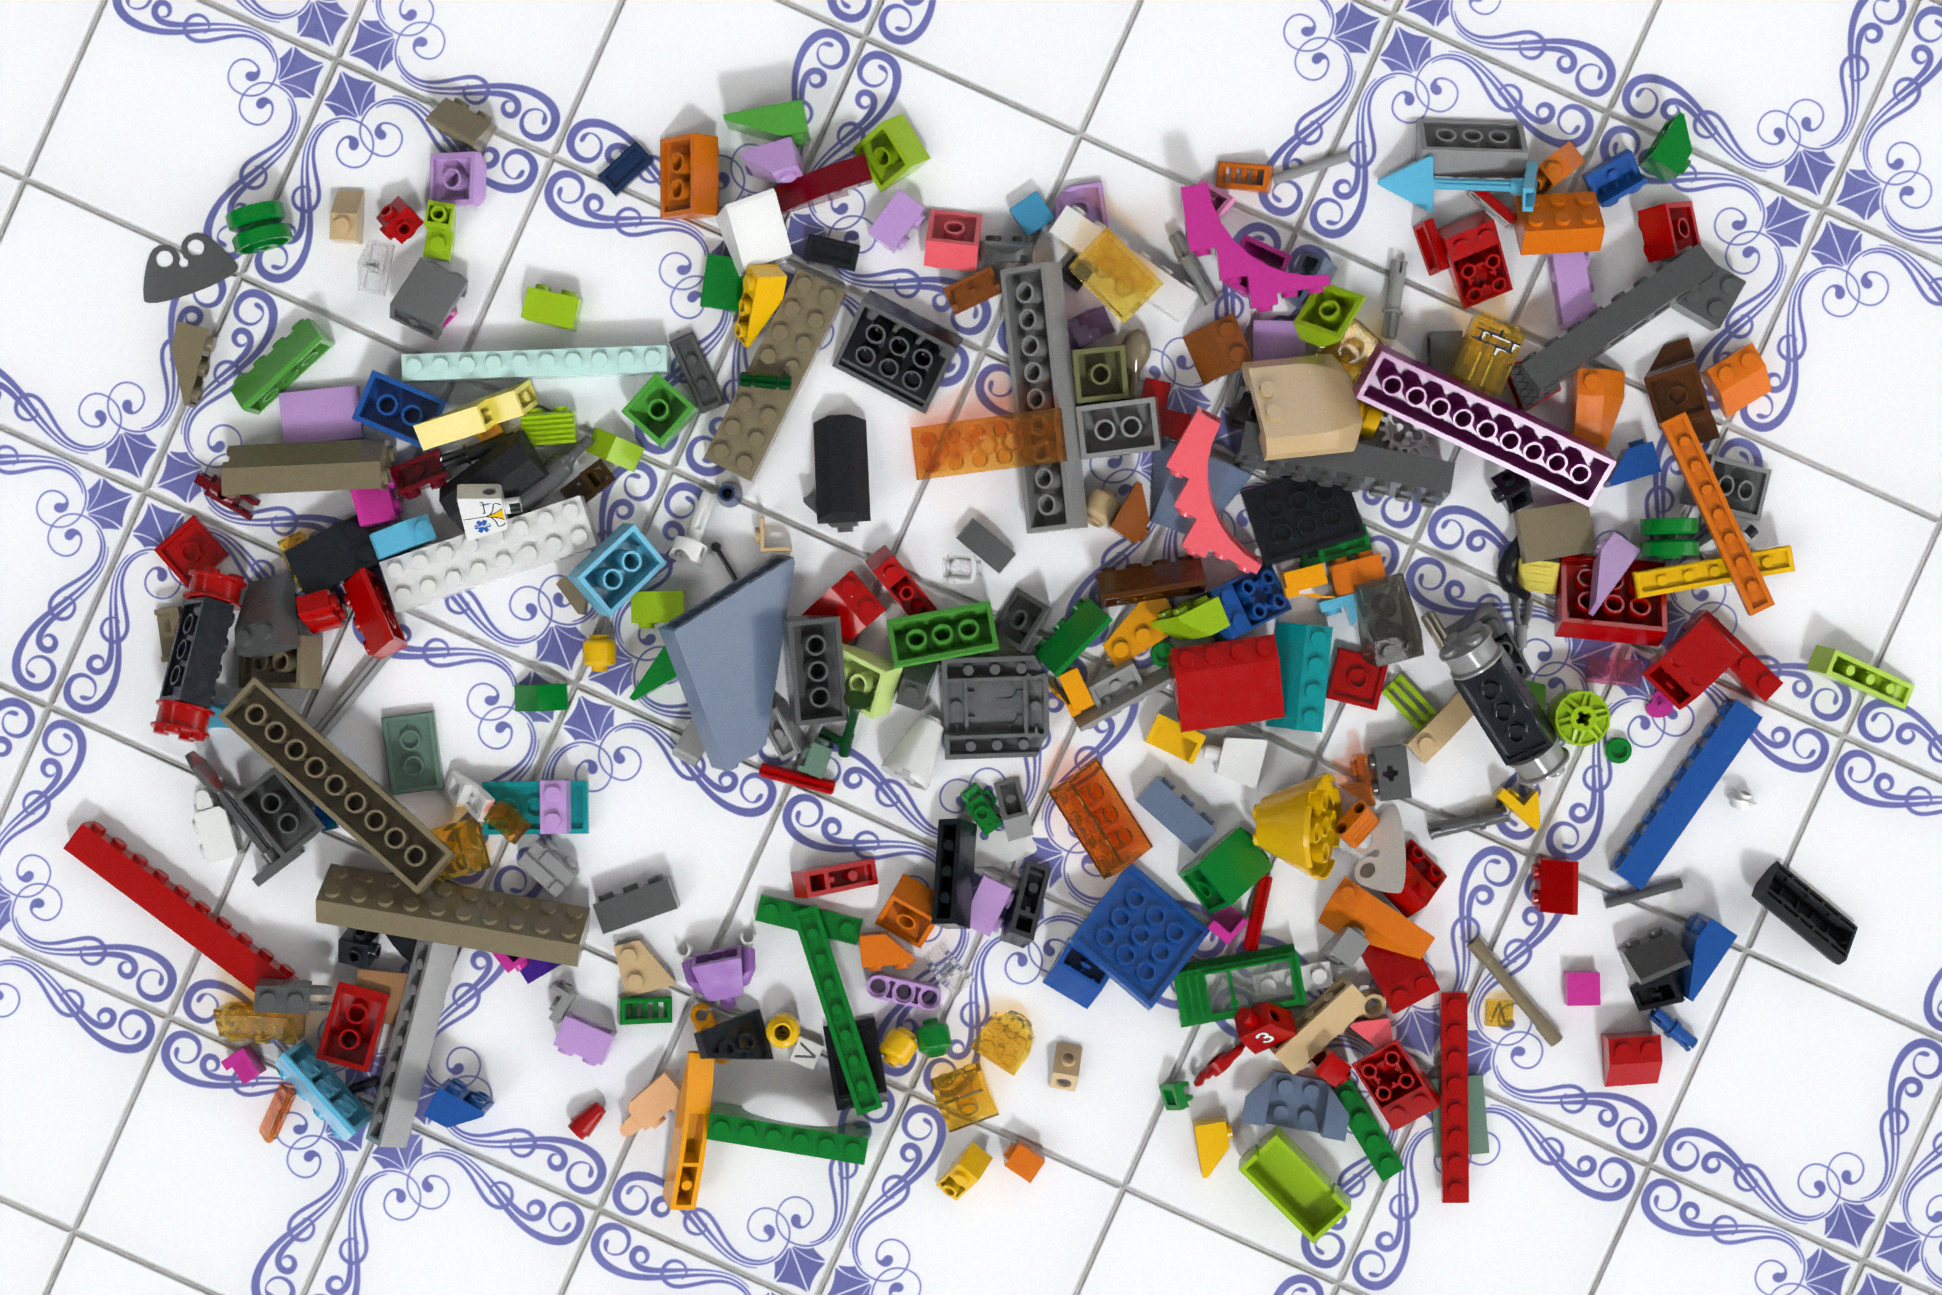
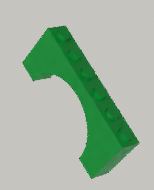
M716 1101L710 1112L706 1139L864 1165L871 1127L844 1123L839 1126H812L783 1122L750 1113L743 1109L742 1105Z

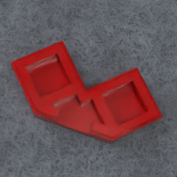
M1146 377L1141 398L1157 397L1162 436L1179 439L1191 418V414L1166 409L1171 383Z

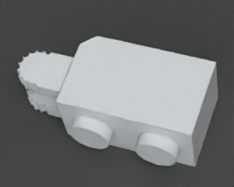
M209 788L197 791L195 793V800L198 812L193 813L192 825L195 833L199 834L201 839L200 852L203 859H206L207 863L211 864L244 854L245 850L237 823L223 805H219L218 798L215 796L216 793L212 792Z

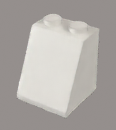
M774 188L726 204L715 218L739 277L746 275L748 265L777 264L781 267L787 264L786 260L792 255V250Z

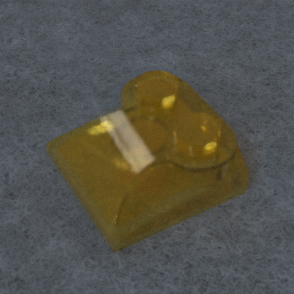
M1354 318L1341 341L1323 348L1318 347L1312 355L1332 354L1350 374L1354 386L1376 344L1383 343L1362 322Z

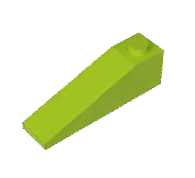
M1820 645L1815 646L1806 668L1820 676L1904 710L1915 687L1911 683L1841 651Z

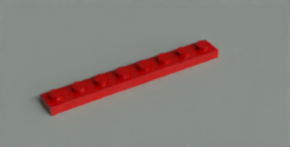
M1439 991L1441 1202L1469 1203L1467 992Z

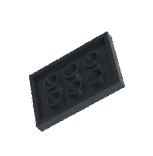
M1288 477L1240 493L1265 568L1366 536L1352 491L1343 490V486L1323 487L1318 485L1317 481L1307 480L1306 482H1298Z

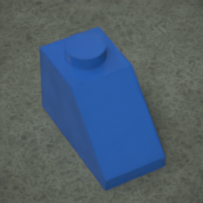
M1642 438L1629 442V448L1620 451L1616 459L1617 463L1604 483V487H1612L1662 472L1653 441L1644 443Z

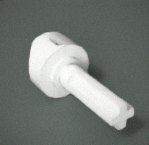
M707 491L702 492L692 522L688 528L687 536H675L669 552L670 558L678 562L691 560L702 567L708 547L700 542L704 534L705 526L716 499L715 494Z

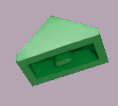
M568 683L514 685L515 711L568 710Z

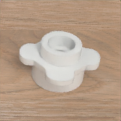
M1737 789L1736 792L1729 791L1728 793L1732 796L1729 804L1738 810L1750 811L1751 806L1757 805L1752 794L1746 790Z

